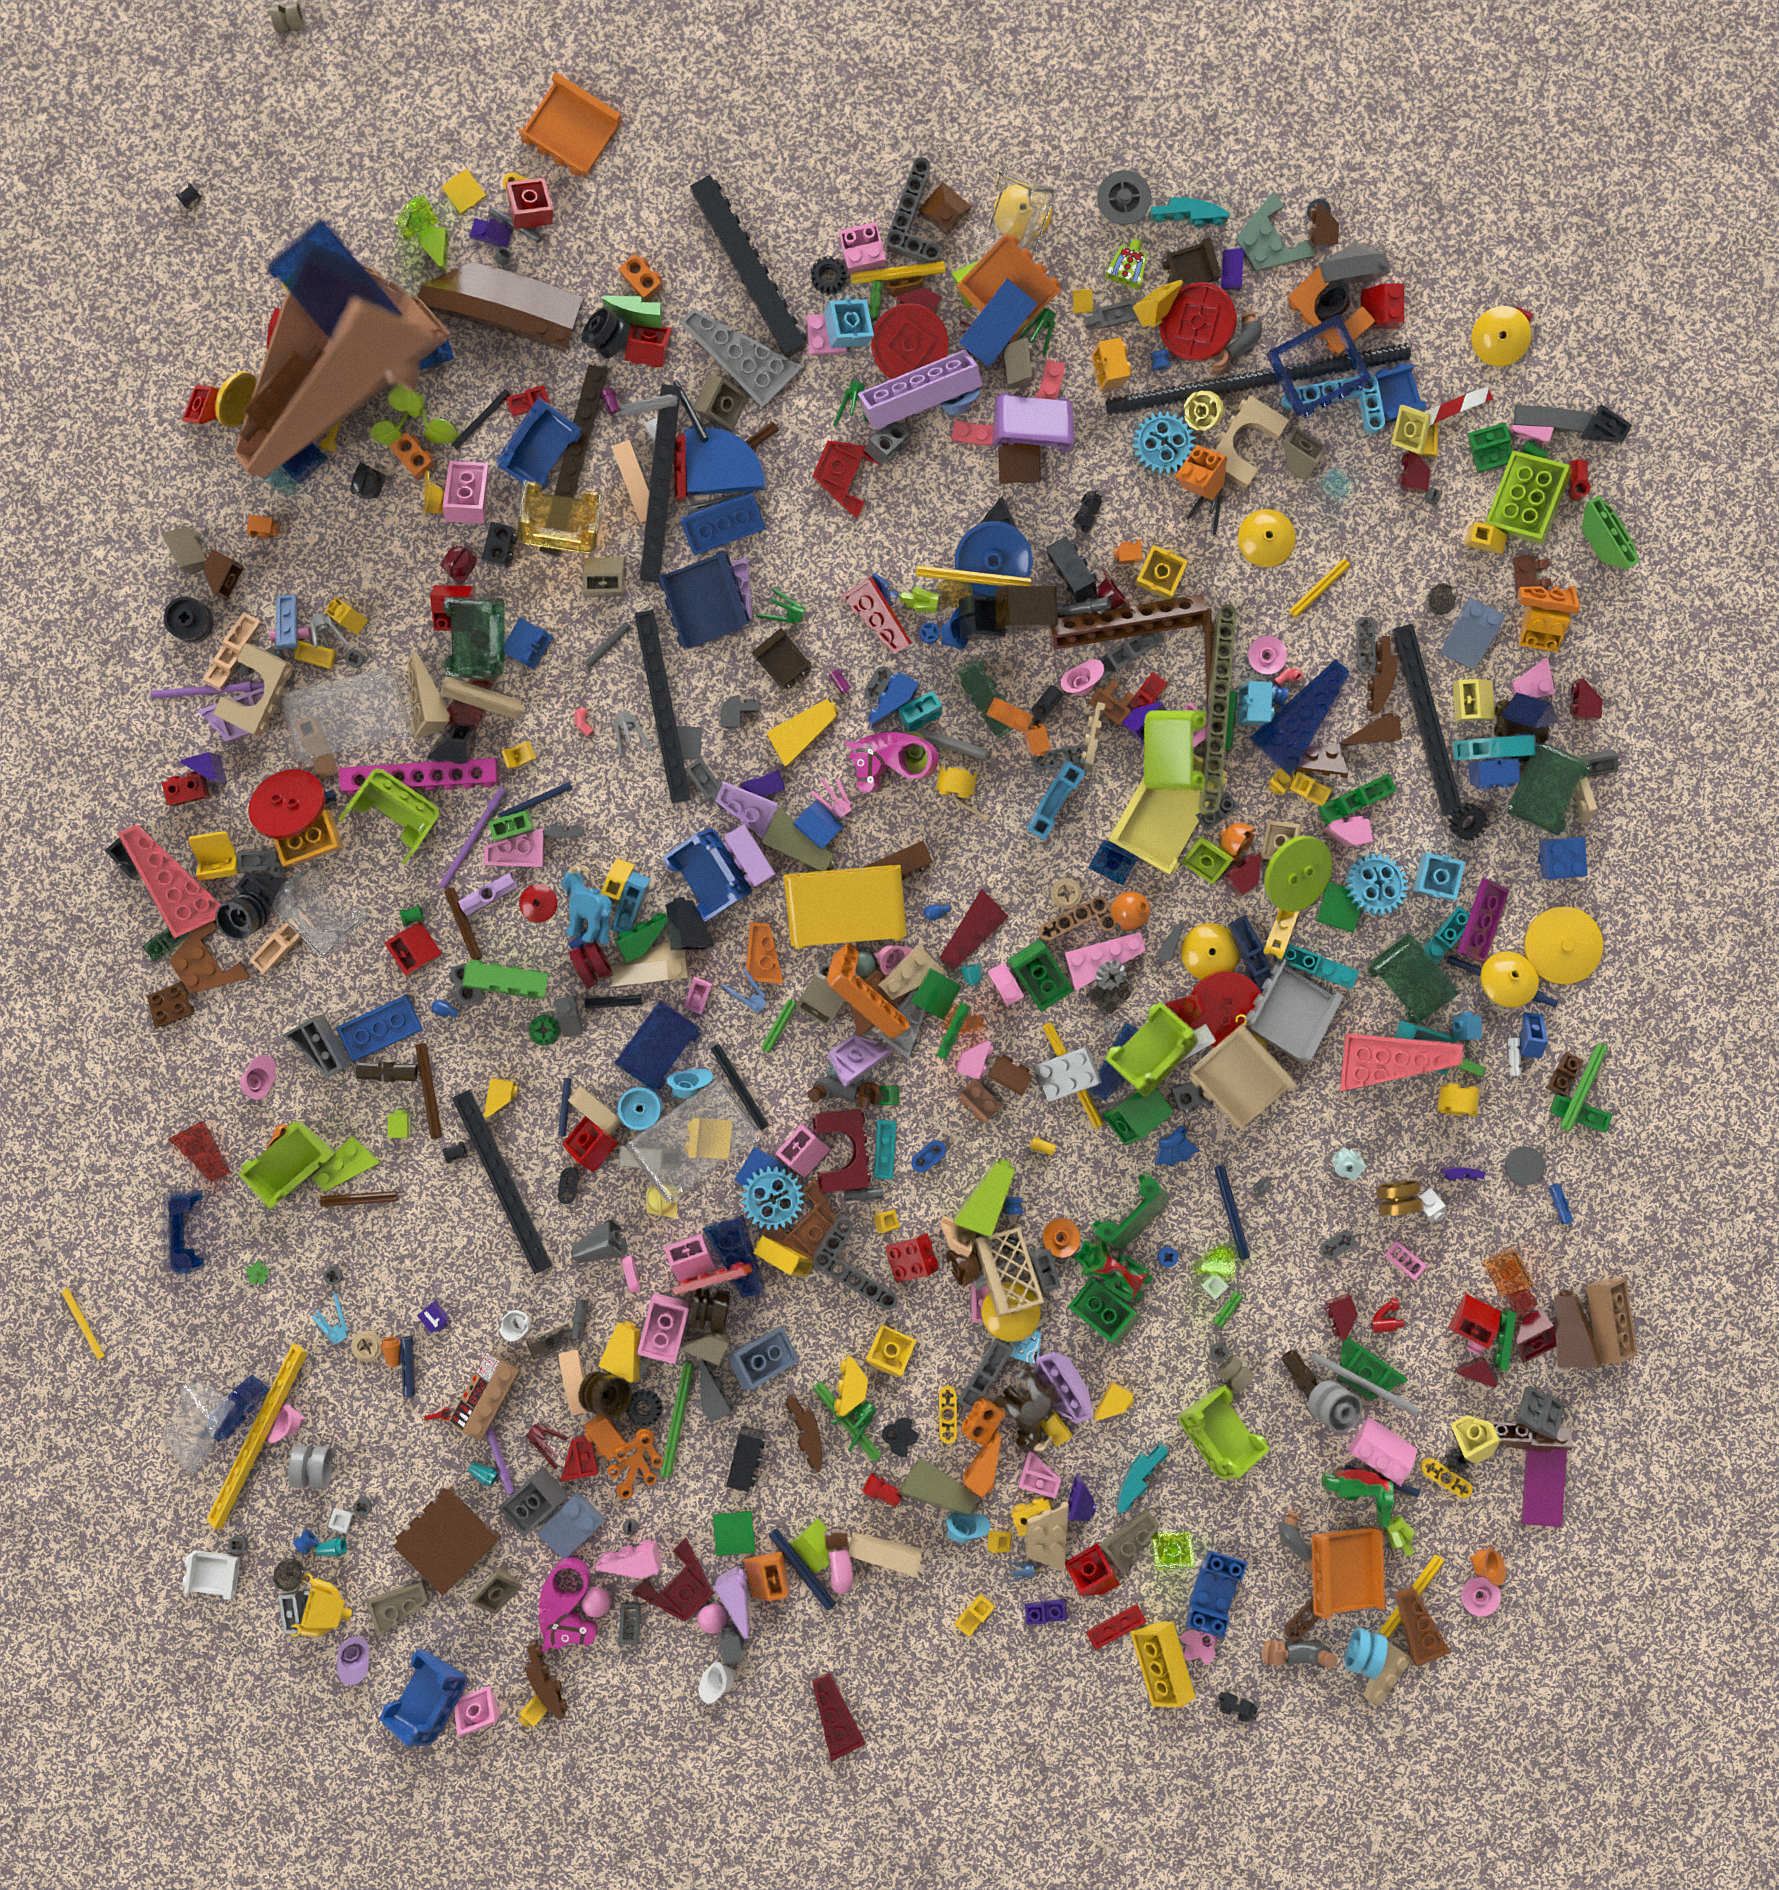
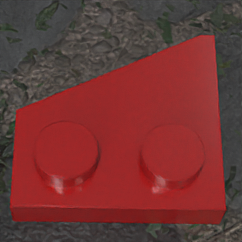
M1200 993L1165 1003L1166 1007L1189 1028L1206 1012Z
M586 1436L571 1439L560 1479L561 1482L599 1474L593 1442L590 1443Z

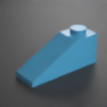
M635 872L630 875L626 881L611 930L618 933L632 930L651 881L650 878Z

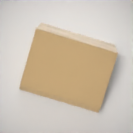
M1268 821L1261 852L1262 859L1271 860L1275 852L1284 843L1299 837L1302 825Z

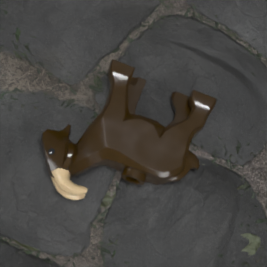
M1026 1367L1017 1377L1029 1384L1030 1394L1024 1399L1009 1385L1002 1392L1006 1396L1003 1397L1000 1394L993 1404L1007 1410L1025 1431V1433L1019 1429L1016 1431L1018 1434L1016 1444L1018 1446L1042 1452L1052 1443L1053 1437L1050 1436L1047 1441L1041 1440L1040 1422L1043 1419L1047 1422L1054 1414L1052 1409L1058 1403V1395L1054 1390L1055 1386H1045L1039 1376L1033 1374Z

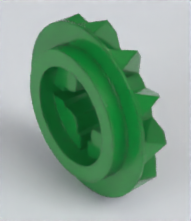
M539 1015L530 1022L528 1032L531 1040L536 1044L547 1046L557 1040L560 1034V1027L557 1020L552 1016ZM543 1022L545 1028L552 1029V1031L546 1032L545 1039L541 1032H536V1030L542 1028Z

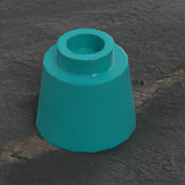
M982 963L961 967L965 982L969 983V986L981 984L980 981L983 980Z

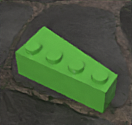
M471 959V962L465 963L461 987L537 1000L545 997L548 973H541L538 970H521L522 968L514 966L506 968L497 963L485 965L482 964L483 961Z

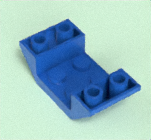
M1211 1550L1208 1551L1201 1562L1189 1601L1186 1627L1221 1638L1225 1637L1230 1621L1228 1612L1238 1581L1242 1582L1247 1567L1246 1561Z

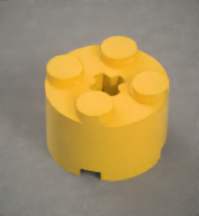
M939 766L936 789L939 790V794L950 795L951 792L958 793V797L970 799V795H974L978 772L969 775L970 771L948 767L947 771H945L943 766Z
M1454 1083L1441 1085L1437 1112L1441 1111L1443 1114L1463 1116L1467 1113L1469 1114L1468 1117H1477L1479 1088L1470 1086L1460 1088L1459 1084Z

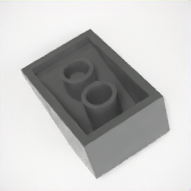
M542 1466L503 1502L498 1509L524 1537L569 1495Z

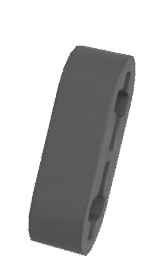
M882 666L877 668L867 684L865 696L869 701H877L882 692L887 688L888 681L892 676L888 667ZM884 671H886L888 679L884 678L881 681V683H879L878 680L880 676L878 675V673H883ZM875 685H878V696L874 695L873 697H870V692L868 690H873Z
M1341 1231L1324 1241L1319 1247V1252L1322 1257L1333 1259L1350 1249L1355 1243V1238L1350 1232ZM1343 1235L1346 1237H1350V1239L1348 1240V1245H1346L1345 1243L1338 1245V1243L1343 1240ZM1326 1245H1328L1329 1247L1336 1245V1247L1331 1250V1255H1329L1328 1253L1324 1254V1251L1326 1250Z

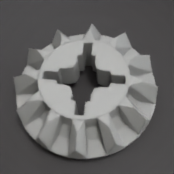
M1107 961L1098 968L1095 979L1101 988L1112 991L1115 987L1119 988L1121 982H1125L1124 977L1127 974L1125 967L1120 962ZM1108 972L1114 975V980L1109 978Z

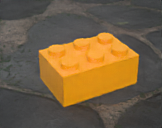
M323 810L319 819L305 832L287 839H273L282 866L288 868L344 848L333 815L328 810Z

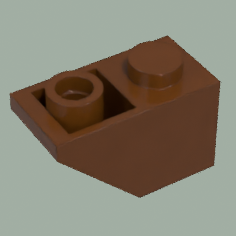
M1321 203L1313 204V208H1310L1312 228L1309 229V240H1311L1312 244H1338L1339 223Z

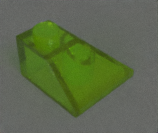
M424 194L421 196L417 195L410 202L406 203L396 219V224L405 240L439 222Z
M1218 1244L1217 1248L1212 1247L1194 1261L1190 1268L1199 1274L1235 1278V1252L1229 1249L1230 1246Z

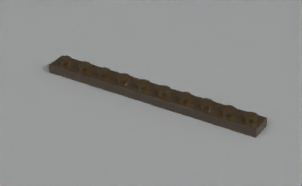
M588 364L573 421L581 428L580 433L582 434L576 443L572 441L566 447L539 551L559 557L599 407L601 391L604 388L608 370Z

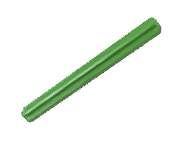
M684 1362L660 1474L666 1478H670L672 1474L694 1364L691 1362Z

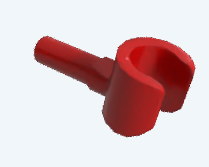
M446 1407L443 1408L441 1412L424 1416V1420L426 1421L436 1418H441L442 1420H449L451 1416L444 1417L442 1415V1412L450 1410V1408Z

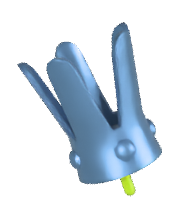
M1010 1562L1012 1565L1025 1568L1012 1573L1011 1577L1024 1576L1012 1582L1026 1577L1034 1578V1571L1039 1570V1568L1034 1569L1033 1562Z

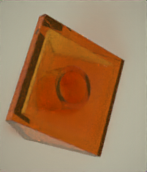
M1508 1247L1483 1260L1500 1296L1534 1287V1283L1517 1250Z

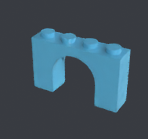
M1065 760L1027 823L1026 829L1043 840L1046 839L1055 824L1054 819L1071 790L1073 788L1076 789L1085 771Z

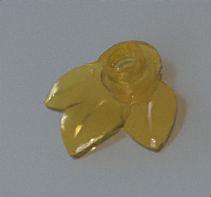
M943 580L937 584V589L943 592L940 598V607L955 606V609L959 608V599L973 593V588L968 582ZM960 588H966L967 591L962 592Z

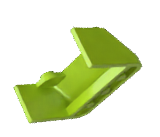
M375 769L367 777L338 820L341 822L351 808L359 813H366L371 806H374L405 828L401 833V840L410 848L401 862L405 864L438 818L439 810L430 801L386 771Z

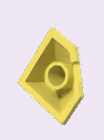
M1466 1415L1451 1424L1465 1459L1478 1464L1494 1454L1500 1439L1491 1422Z

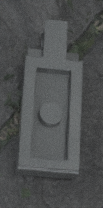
M1135 299L1097 308V310L1092 311L1093 315L1084 317L1085 328L1096 326V329H1104L1139 320L1132 308L1136 304Z
M699 758L685 769L706 800L712 804L716 802L721 785L703 759ZM716 802V804L718 805V807L722 810L723 807H722L719 803Z

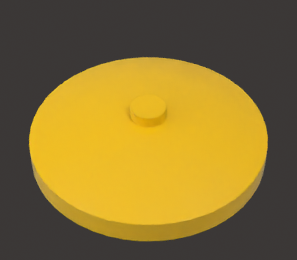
M1555 907L1540 913L1530 923L1524 938L1525 957L1537 971L1538 976L1555 984H1573L1587 978L1597 968L1603 954V938L1596 922L1585 912L1573 907Z

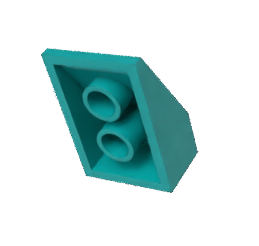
M1401 1020L1395 1038L1458 1043V1040H1454L1453 1036ZM1449 1068L1434 1072L1447 1075Z

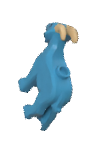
M573 865L565 873L561 881V887L566 890V895H570V925L565 934L570 936L581 935L582 924L585 919H588V931L584 934L582 940L593 943L594 938H596L597 943L608 945L609 918L612 909L611 901L608 896L600 894L601 890L589 888L588 890L584 885L582 872L589 873L590 868Z

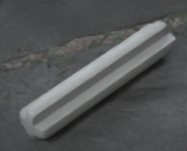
M1019 1254L1012 1258V1261L1022 1265L1025 1258L1022 1254ZM1008 1262L1001 1264L997 1268L1004 1271ZM1010 1263L1006 1270V1273H1009L1018 1267ZM984 1275L973 1282L977 1290L987 1285Z

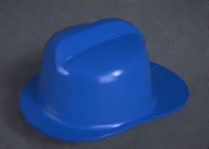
M956 608L950 620L941 627V644L962 650L966 647L969 639L960 638L959 621L963 620V617H959V608Z

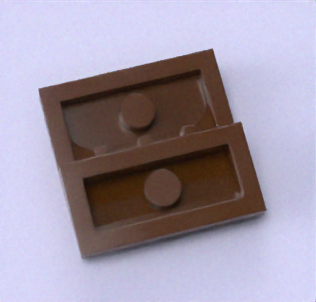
M1008 443L998 447L1000 484L1041 482L1040 445L1020 443L1009 445Z

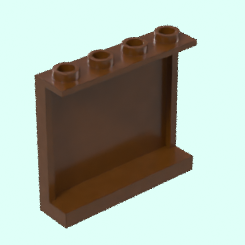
M452 1486L448 1490L444 1488L436 1496L438 1500L434 1504L430 1502L422 1510L425 1514L421 1518L416 1516L409 1523L411 1528L407 1532L402 1530L395 1538L397 1542L393 1545L442 1596L501 1537L497 1530L493 1532L452 1491Z

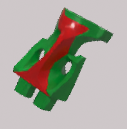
M1085 1240L1080 1252L1073 1256L1075 1260L1083 1265L1082 1275L1086 1277L1091 1275L1101 1276L1104 1279L1103 1285L1128 1302H1132V1300L1140 1301L1143 1296V1291L1139 1289L1142 1283L1150 1284L1153 1276L1149 1273L1150 1270L1120 1252L1118 1253L1117 1261L1114 1260L1107 1250V1245L1101 1240L1096 1244ZM1126 1261L1129 1265L1123 1267L1122 1263ZM1116 1282H1120L1118 1287H1115Z
M1335 1469L1332 1474H1322L1321 1485L1325 1486L1326 1490L1333 1491L1340 1498L1352 1501L1360 1496L1374 1495L1377 1503L1376 1522L1389 1527L1391 1510L1394 1506L1393 1482L1391 1479H1382L1376 1473L1359 1469Z

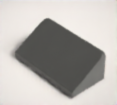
M1614 749L1580 755L1587 777L1618 772V754Z

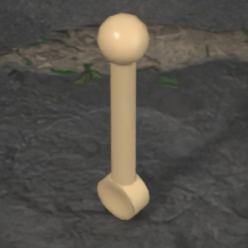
M958 798L954 799L955 803L978 815L984 822L990 820L989 815L980 813Z

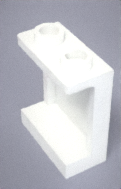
M194 1550L185 1560L187 1572L182 1582V1587H185L184 1594H189L192 1591L223 1595V1599L231 1600L237 1591L241 1556Z

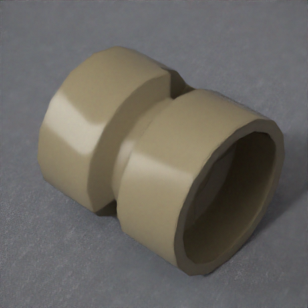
M298 2L286 3L285 7L281 4L270 6V16L276 33L286 32L289 28L292 30L304 28L303 15Z
M1234 1354L1229 1356L1217 1369V1373L1224 1380H1229L1228 1384L1236 1392L1244 1389L1254 1377V1373L1248 1367H1242V1362Z

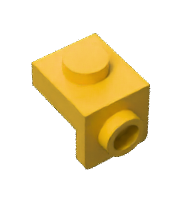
M524 741L512 748L501 751L503 761L508 769L523 766L536 759L530 741Z

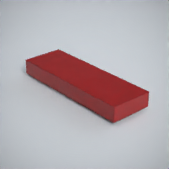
M1136 1603L1086 1631V1634L1094 1649L1097 1650L1147 1621Z

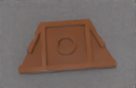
M876 969L864 982L894 1007L911 991L890 1000L877 986L887 975ZM850 1004L856 1033L861 1036L873 1023Z

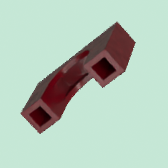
M847 1109L812 1113L813 1133L842 1132L849 1137L853 1145L852 1158L846 1166L837 1170L817 1172L819 1192L826 1193L869 1187L871 1174L870 1171H867L869 1155L865 1151L867 1135L866 1132H863V1124H865L864 1112H861V1109Z

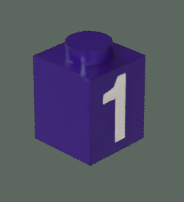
M436 1300L417 1315L431 1334L436 1330L441 1332L448 1326L446 1322L450 1319Z

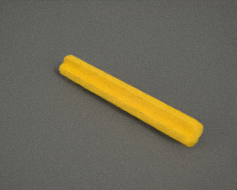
M1342 559L1289 610L1290 614L1295 618L1298 617L1350 567V563L1346 559Z

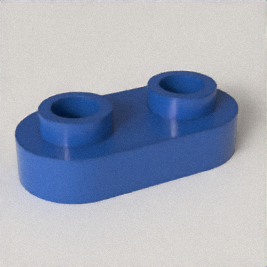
M933 1140L916 1153L912 1158L913 1169L917 1172H926L941 1160L946 1154L944 1143L940 1140ZM934 1146H938L940 1148L939 1153H934L932 1151ZM919 1159L925 1160V1164L923 1166L918 1165L917 1162Z

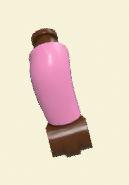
M836 1526L825 1530L826 1550L833 1549L828 1551L831 1567V1587L834 1592L845 1594L852 1587L853 1570L848 1550L843 1549L849 1547L847 1530Z

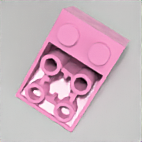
M650 1539L641 1541L639 1546L632 1547V1545H627L620 1548L621 1551L613 1553V1550L602 1553L595 1566V1570L640 1579L659 1573L662 1559L657 1542H651Z

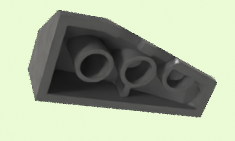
M1352 244L1319 264L1324 283L1374 282L1391 273L1386 254L1367 244Z

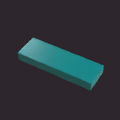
M877 1120L874 1179L893 1180L897 1121Z

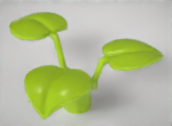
M400 383L391 390L388 401L396 410L406 411L401 421L395 427L392 421L381 420L375 423L370 431V436L375 441L384 445H392L403 435L399 429L402 427L407 416L418 417L422 415L424 426L427 428L424 431V436L430 442L438 444L450 443L459 436L453 425L444 419H433L428 424L426 418L427 411L424 410L425 398L416 392L409 391Z

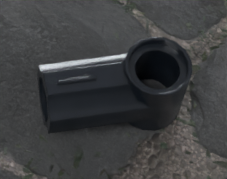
M1050 685L1036 704L1033 705L1030 714L1033 715L1032 720L1034 722H1043L1064 696L1057 687ZM1037 708L1042 709L1044 716H1036L1034 710Z

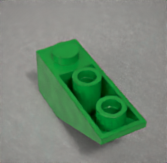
M659 912L653 915L651 920L637 923L634 929L630 931L625 930L617 934V938L613 940L626 963L646 953L667 924V913Z

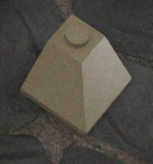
M1294 427L1283 444L1289 471L1295 477L1306 481L1327 447L1297 427Z

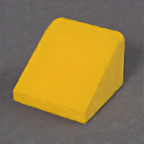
M1092 289L1073 290V313L1093 311Z
M895 1209L873 1215L878 1234L900 1228Z
M989 1531L987 1550L992 1553L1010 1552L1012 1532Z

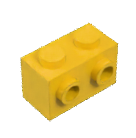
M1037 1497L1032 1500L1033 1503L1027 1505L1019 1503L1011 1510L1019 1537L1026 1535L1027 1519L1035 1515L1038 1516L1048 1509L1051 1510L1048 1498Z

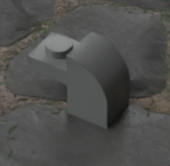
M740 695L730 697L721 708V728H741V713L760 712V703L756 702L755 699H745L744 703H741Z

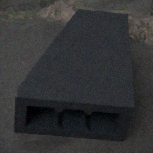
M677 897L672 902L666 904L671 950H706L714 947V942L693 900Z

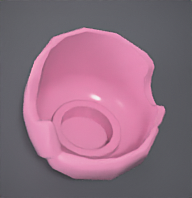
M595 1586L586 1590L584 1596L580 1599L581 1608L588 1616L594 1618L603 1616L611 1606V1597L605 1589Z
M709 1603L702 1606L697 1614L698 1625L704 1632L710 1634L722 1631L728 1621L726 1610L717 1603Z

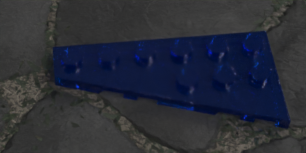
M1336 659L1281 708L1271 719V722L1263 725L1250 737V740L1290 778H1292L1350 675L1349 671Z

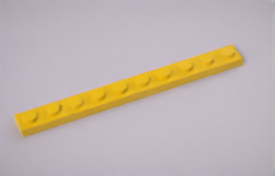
M292 1343L206 1519L214 1529L221 1530L227 1521L228 1515L236 1503L237 1496L244 1486L250 1470L254 1466L255 1459L261 1451L276 1417L279 1415L280 1408L287 1398L293 1382L297 1378L301 1365L306 1359L307 1352L297 1344Z

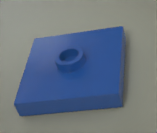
M754 1146L734 1180L741 1185H749L750 1183L747 1181V1178L753 1180L752 1173L754 1172L759 1175V1168L766 1172L767 1166L770 1167L771 1171L777 1166L778 1172H780L783 1168L786 1170L788 1166ZM775 1180V1181L773 1182V1184H772V1188H773V1189L776 1187V1185H777V1183L779 1182V1180ZM757 1188L754 1193L763 1197L765 1190Z

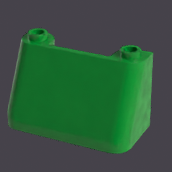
M1145 1171L1138 1177L1140 1181L1138 1193L1144 1200L1118 1226L1111 1220L1103 1223L1096 1220L1090 1226L1113 1250H1123L1168 1204L1169 1198L1167 1193Z

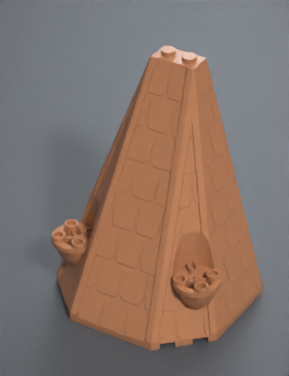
M305 239L252 398L293 350L301 357H305L316 344L325 354L314 365L315 370L270 434L263 429H259L249 442L239 435L234 450V455L248 475L266 478L390 383L394 385L400 383L409 391L415 392L419 385L418 362L446 342L450 332L422 300L416 296L408 295L404 292V288L393 281L389 283L376 270ZM248 415L245 417L242 429L250 421Z

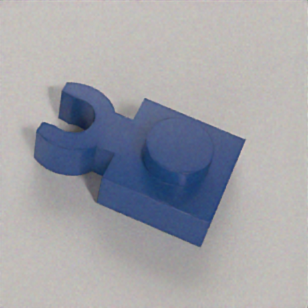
M877 573L872 574L873 580L889 606H893L894 602L890 600V596L896 599L899 597V594L896 591H890L888 588L891 584Z

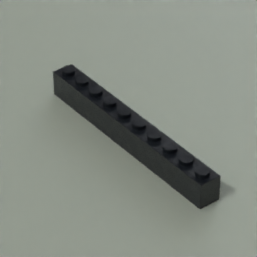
M708 175L690 185L694 198L783 355L789 358L805 349L807 338L802 330L799 331L796 327L798 322L793 313H788L786 300L783 296L779 297L777 293L779 289L775 281H770L767 276L769 271L764 263L761 264L758 260L760 255L755 246H750L748 242L750 237L745 229L741 230L739 226L741 222L737 214H732L729 209L731 204L726 196L723 197L720 193L722 188L717 179L713 180L711 175Z

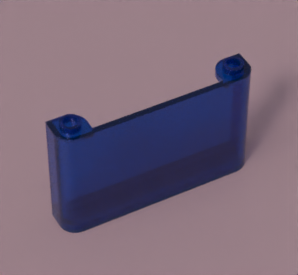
M321 216L266 263L268 267L266 272L273 280L277 278L331 341H333L353 298L397 317L403 315Z

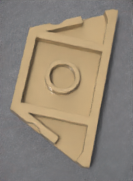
M1067 1502L1061 1503V1507L1053 1511L1048 1509L1038 1516L1035 1515L1027 1519L1026 1556L1060 1570H1064L1068 1521Z

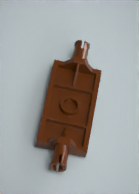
M315 344L305 357H301L293 350L242 409L249 416L250 420L238 433L244 440L249 442L259 429H263L268 434L271 433L315 370L314 365L325 354L318 345Z

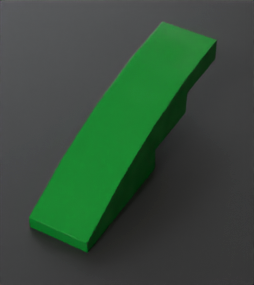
M1388 773L1317 809L1325 825L1397 791Z

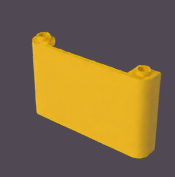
M901 864L784 874L783 876L790 945L795 946V949H804L806 946L882 939L901 941L903 937L907 936Z

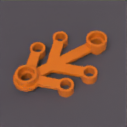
M640 1429L635 1435V1440L614 1450L616 1459L621 1462L608 1467L607 1472L609 1476L617 1478L620 1475V1471L629 1467L625 1481L619 1483L616 1487V1492L620 1499L626 1500L632 1496L633 1489L631 1486L638 1467H640L647 1485H653L657 1480L655 1474L650 1471L643 1458L646 1449L651 1457L650 1462L653 1467L658 1468L663 1464L662 1457L657 1454L652 1445L655 1437L649 1429ZM636 1448L635 1454L626 1458L627 1453ZM622 1451L623 1454L618 1456L617 1454ZM652 1476L653 1479L648 1481L647 1479Z

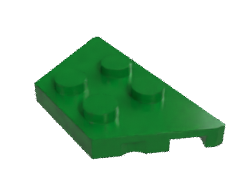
M1349 1337L1342 1341L1339 1366L1388 1392L1393 1387L1408 1381V1378ZM1338 1374L1340 1380L1370 1401L1380 1397Z

